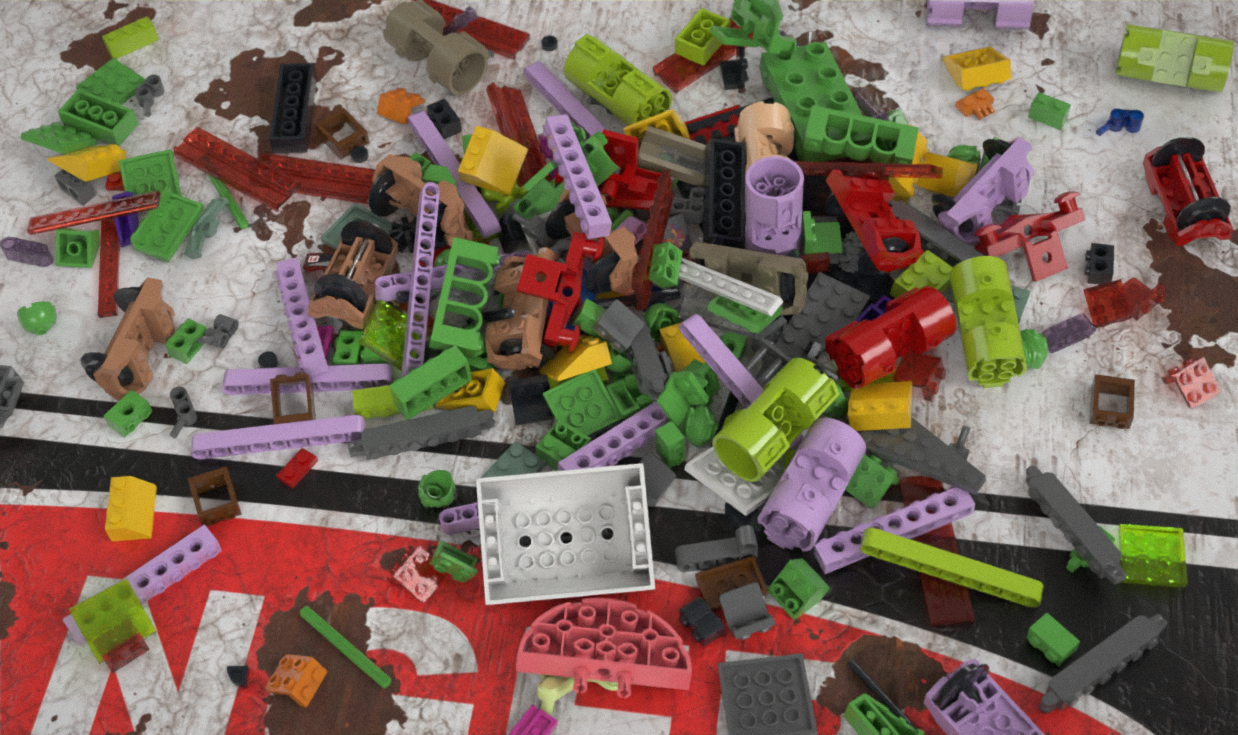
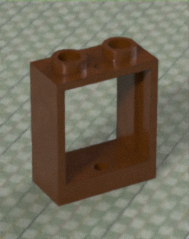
M345 108L315 124L318 137L340 159L350 155L353 148L357 146L364 147L369 144L367 131ZM347 123L355 132L337 142L329 132Z
M297 372L295 376L288 377L286 374L276 375V378L270 379L274 424L316 420L313 380L309 374ZM306 383L308 412L282 416L279 387Z
M1095 374L1091 386L1089 424L1130 429L1134 419L1135 380ZM1099 393L1127 396V413L1098 410Z
M227 466L188 479L198 518L202 526H212L218 522L242 515ZM227 485L232 502L203 511L199 494Z

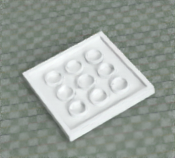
M714 447L709 448L688 462L684 469L745 516L768 501L783 474V466L776 462L758 481H746L731 472L721 462Z

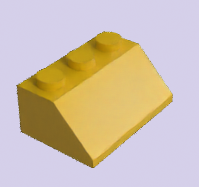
M132 476L111 477L105 530L111 541L152 539L157 492L155 484Z

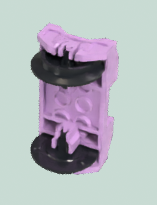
M976 658L963 662L960 668H955L954 673H948L947 677L941 678L925 696L924 705L929 709L937 724L947 735H1044L988 675L989 666L987 664L980 665ZM942 697L938 708L937 701Z

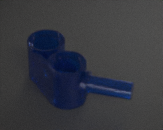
M1113 109L1110 112L1107 123L1097 129L1096 134L1101 136L1108 130L1119 132L1123 127L1130 133H1137L1141 130L1144 113L1136 109Z

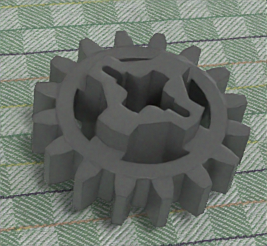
M850 232V234H846V239H842V253H838L839 267L842 268V271L851 273L858 271V261L865 248L856 232Z

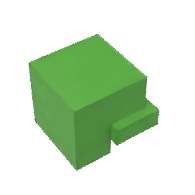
M694 359L682 372L692 371L710 398L707 404L697 405H703L708 408L713 403L712 397L721 389L718 376L707 362L702 363Z
M634 374L625 377V381L622 379L606 386L623 421L653 403L649 394H643L639 391Z

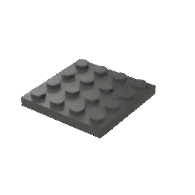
M803 653L718 663L717 667L728 735L818 734Z

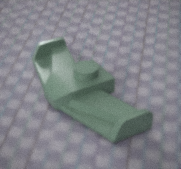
M225 197L212 199L193 225L184 253L191 259L202 257L201 251L205 238L213 237L216 234L220 224L216 217L222 208L229 204Z

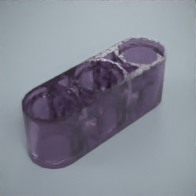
M5 237L0 241V247L8 260L39 267H48L54 261L48 246L44 243L15 237Z
M1081 313L1045 329L1041 334L1047 339V350L1050 353H1055L1090 337L1096 331V327L1084 313Z

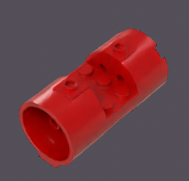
M923 286L919 289L915 287L886 303V313L872 321L862 320L859 323L854 321L825 337V351L829 354L830 360L834 359L838 367L836 372L840 378L851 388L862 389L877 379L892 373L896 368V359L901 356H906L908 352L916 355L923 354L952 337L956 332L955 315L946 298L938 290L931 286Z

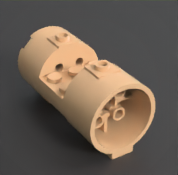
M764 101L756 102L747 106L740 113L738 127L735 128L736 142L746 143L745 162L747 164L745 166V184L746 172L757 160L770 156L789 159L787 156L791 153L794 146V126L791 123L790 112L779 103L764 104Z

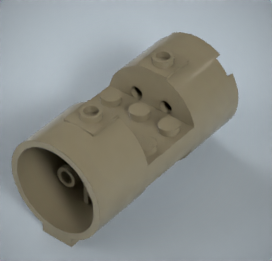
M412 0V2L408 3L404 1L389 13L385 20L387 25L383 29V37L389 45L396 49L395 52L400 58L404 57L408 61H420L427 57L426 70L429 73L428 78L434 84L439 83L456 95L466 94L479 84L486 72L488 59L491 57L485 46L464 31L460 34L451 33L443 36V27L446 25V22L442 15L422 0Z

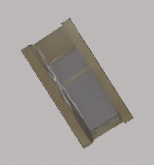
M648 125L639 150V168L642 167L669 175L672 178L704 188L706 145Z

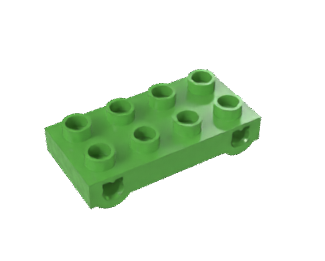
M812 42L805 46H799L796 48L793 56L788 52H780V54L761 53L759 69L763 84L770 90L774 101L785 106L790 112L791 123L794 126L793 142L799 161L806 165L848 157L845 152L839 155H830L823 150L815 152L803 149L812 105L862 115L827 43ZM826 126L825 133L830 139L839 141L846 137L847 130ZM851 131L850 138L854 144L866 146L871 143L872 136Z

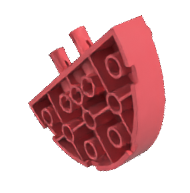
M587 598L582 599V602L571 604L567 602L556 606L531 624V628L524 634L519 645L516 672L574 678L573 690L577 693L579 692V686H581V693L587 691V679L617 682V695L622 697L624 690V698H627L631 695V684L689 690L692 667L689 653L682 645L683 641L667 622L649 610L646 613L637 609V605L621 600Z

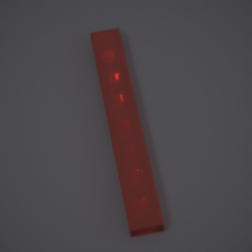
M158 191L30 217L27 232L29 235L158 209L161 194Z
M113 201L102 203L98 289L99 318L118 316V305L114 301V294L119 289L120 241L113 217V212H115Z

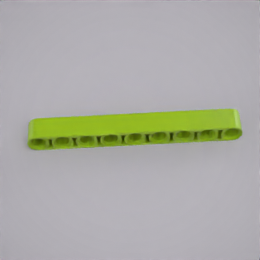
M866 528L864 530L860 550L864 554L1028 607L1040 606L1043 584L1040 581L876 528Z

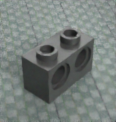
M63 169L54 175L60 190L84 206L96 196L91 181L85 182Z

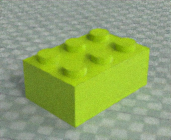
M701 8L676 36L675 54L704 66L722 45L710 33L711 27L730 28V20Z
M927 250L916 263L912 264L894 281L890 295L897 298L915 287L919 289L923 286H931L943 294L951 286L950 272L953 267Z

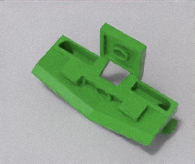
M734 0L730 19L742 29L712 26L710 31L715 38L725 45L755 48L761 45L768 53L780 54V52H788L791 56L795 54L797 48V41L788 35L781 36L778 29L783 13L778 0ZM753 32V38L751 39L747 35Z
M599 131L581 145L597 187L619 168L605 152L603 146L607 143V139ZM554 159L523 186L527 192H530L513 206V209L518 214L527 219L532 218L534 215H541L552 211L565 190L564 181L555 188L545 179L547 175L558 167Z

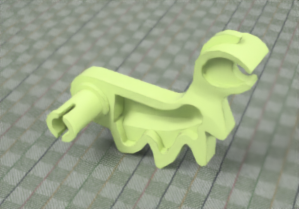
M541 674L542 681L537 687V695L542 700L541 710L549 715L553 714L555 711V701L573 689L574 678ZM587 679V682H596L605 689L618 690L617 682Z

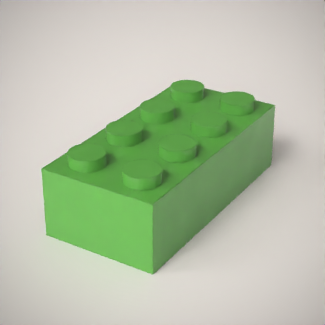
M80 89L57 111L63 126L76 128V131L88 132L99 140L118 146L122 144L138 125L134 110Z
M456 345L445 349L437 357L427 360L424 365L411 370L408 375L401 379H396L389 386L394 405L406 420L413 418L472 381L469 362Z

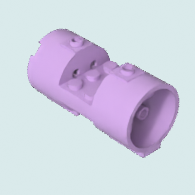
M927 0V12H929L927 25L960 27L962 25L964 9L994 10V28L1029 29L1034 0Z
M770 156L757 160L748 168L745 184V250L788 256L792 249H798L800 252L804 176L801 168L792 160L779 156Z
M818 418L814 421L758 516V523L765 527L764 533L767 535L768 540L783 549L785 547L789 549L799 547L802 551H809L814 547L866 452V444L858 432L847 424L835 419Z

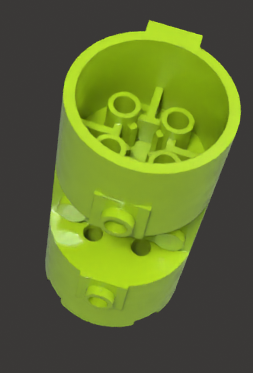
M1126 24L1125 30L1128 34L1124 33L1118 58V66L1120 68H1116V76L1219 93L1223 92L1233 54V40Z
M589 34L584 35L575 42V46L566 58L564 64L565 78L589 97L596 99L608 108L615 117L627 126L666 112V110L671 108L672 94L669 90L625 60L619 53L597 37L590 36Z
M993 256L973 257L960 262L951 270L950 281L968 378L970 381H978V385H983V388L1003 387V384L1010 382V378L1016 375L1021 377L1027 370L1007 264L1004 260Z
M791 359L765 385L763 393L747 409H742L713 438V447L721 462L738 477L749 482L758 481L786 452L790 444L802 431L808 429L840 395L834 380L828 378L825 373L821 375L813 368L815 364L806 359Z

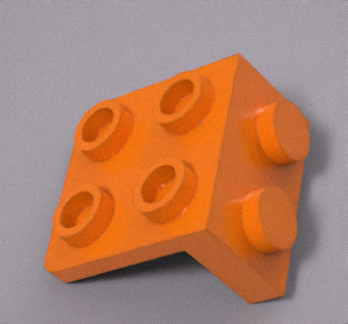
M396 88L395 90L380 94L377 114L407 125L409 124L407 116H410L412 107L424 104L425 99L419 94L406 92L404 88Z
M287 654L280 660L274 674L269 678L265 690L269 693L289 695L301 707L307 708L328 671L313 657Z

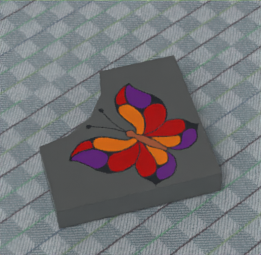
M683 214L664 219V232L653 244L670 242L683 252L690 250L692 242Z

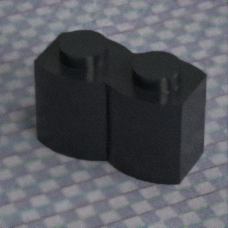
M700 596L679 609V622L684 628L687 627L692 631L691 636L697 644L700 643L705 647L725 634L723 623Z

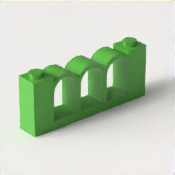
M812 105L803 149L815 152L823 150L830 155H839L845 152L851 159L861 161L870 157L875 164L881 166L892 165V168L910 171L919 127ZM826 126L847 130L846 137L839 141L830 139L825 133ZM851 131L871 135V143L866 146L854 144L850 138ZM876 137L897 141L895 149L892 151L880 150L876 146Z
M453 237L429 348L444 351L456 345L463 355L475 357L476 351L480 352L482 340H479V331L482 326L481 312L484 310L488 299L486 288L490 284L494 265L498 266L500 255L497 254L498 247ZM455 264L480 269L487 278L482 281H473L453 276ZM450 287L477 294L481 299V303L468 305L448 300ZM447 311L471 317L475 321L476 327L466 330L443 325L444 313Z

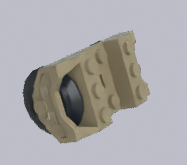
M719 236L714 238L709 244L695 241L690 248V257L694 263L779 296L783 301L780 305L783 309L779 316L799 315L802 311L807 293L808 273L806 272L805 260L801 258L798 249H792L788 256L727 247L723 237ZM693 285V297H698L708 304L718 296V294ZM795 296V298H794V304H793V303H787V302H790V301L793 299V297Z

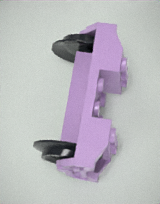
M1018 137L1008 142L1000 139H986L982 147L990 161L957 196L951 199L940 193L932 195V210L942 228L968 245L980 242L979 236H974V232L983 225L992 224L991 213L997 204H1000L1005 197L1015 203L1025 198L1029 190L1030 180L1034 176V169L1027 161V155L1032 150V146L1024 139Z

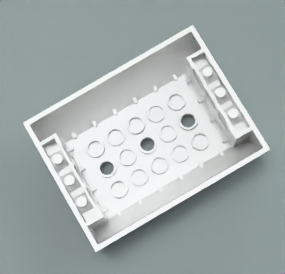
M643 463L476 479L486 605L655 589ZM606 528L611 529L614 533L610 540L603 539L601 535L602 531ZM564 532L571 533L573 537L572 541L568 544L563 543L560 539ZM523 536L531 538L529 547H522L519 542Z

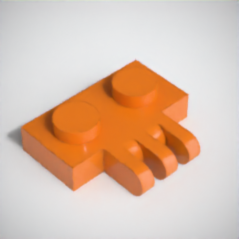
M984 88L956 101L955 107L965 117L974 114L979 120L995 112L991 106L994 103V98Z

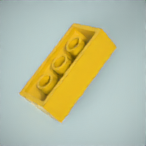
M919 131L910 171L892 168L890 172L889 183L895 192L891 199L893 201L899 202L901 200L907 204L909 198L914 196V185L919 183V172L922 171L923 160L925 159L926 152L930 151V149H927L928 141Z

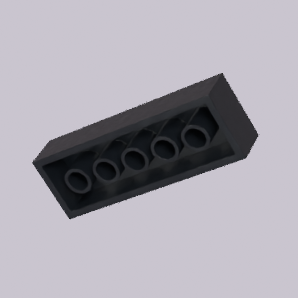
M314 63L280 64L269 136L273 153L308 152L317 84V73Z
M711 138L705 147L703 243L709 244L717 236L723 237L727 247L740 248L744 243L746 143Z

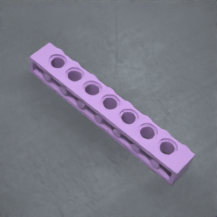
M568 115L546 117L545 125H543V134L548 138V147L553 151L554 162L558 164L559 175L563 176L564 187L569 191V199L571 204L575 206L576 217L581 221L582 232H585L587 239L609 236L612 225L611 219Z
M298 257L277 262L278 270L274 272L277 282L281 281L278 283L280 294L284 293V295H281L283 305H287L284 308L286 317L291 319L287 320L290 331H294V333H291L293 344H297V346H294L296 356L301 357V359H298L300 371L304 370L310 376L327 372L329 369L315 318L308 316L310 300Z
M654 402L558 462L557 471L614 466L619 460L630 456L633 451L639 447H644L650 440L655 438V430L669 423L670 420L659 404Z
M952 486L943 493H934L928 499L915 501L906 508L895 509L889 515L884 517L878 516L866 524H858L854 529L847 532L841 531L835 537L821 539L814 545V555L824 574H827L870 556L860 550L863 533L866 528H876L912 539L973 514L975 503L967 491ZM945 503H951L953 506H947ZM931 510L934 514H929L926 511ZM908 518H914L917 521H909ZM894 525V526H896V527H898V528H897V529H892V528H890L889 526ZM852 541H859L860 544H853ZM839 548V549H841L842 551H841V552H835L833 549Z
M203 525L62 620L79 645L82 646L92 641L102 631L108 630L120 619L127 617L139 606L145 605L148 600L157 594L164 592L173 583L180 581L192 570L198 569L201 564L214 558L222 551L213 534Z

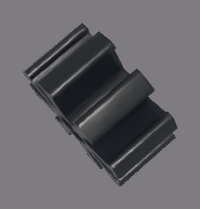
M405 216L401 218L402 225L395 221L391 224L392 230H389V235L398 243L399 253H403L407 246L409 252L414 253L417 217L415 216L409 223L408 217Z

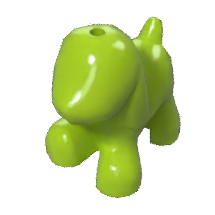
M516 180L510 196L482 187L481 196L486 202H498L495 205V209L498 213L503 214V212L507 211L509 205L515 202L516 198L521 200L530 191L527 192L523 187L524 185Z

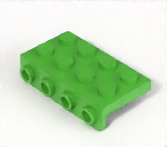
M165 187L159 193L154 205L150 207L146 217L141 220L136 232L131 236L134 250L169 263L204 210V205L171 192L170 188Z

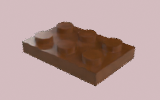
M754 556L695 574L703 600L708 604L712 612L722 609L719 600L720 594L753 582L759 584L763 596L768 595L767 587Z

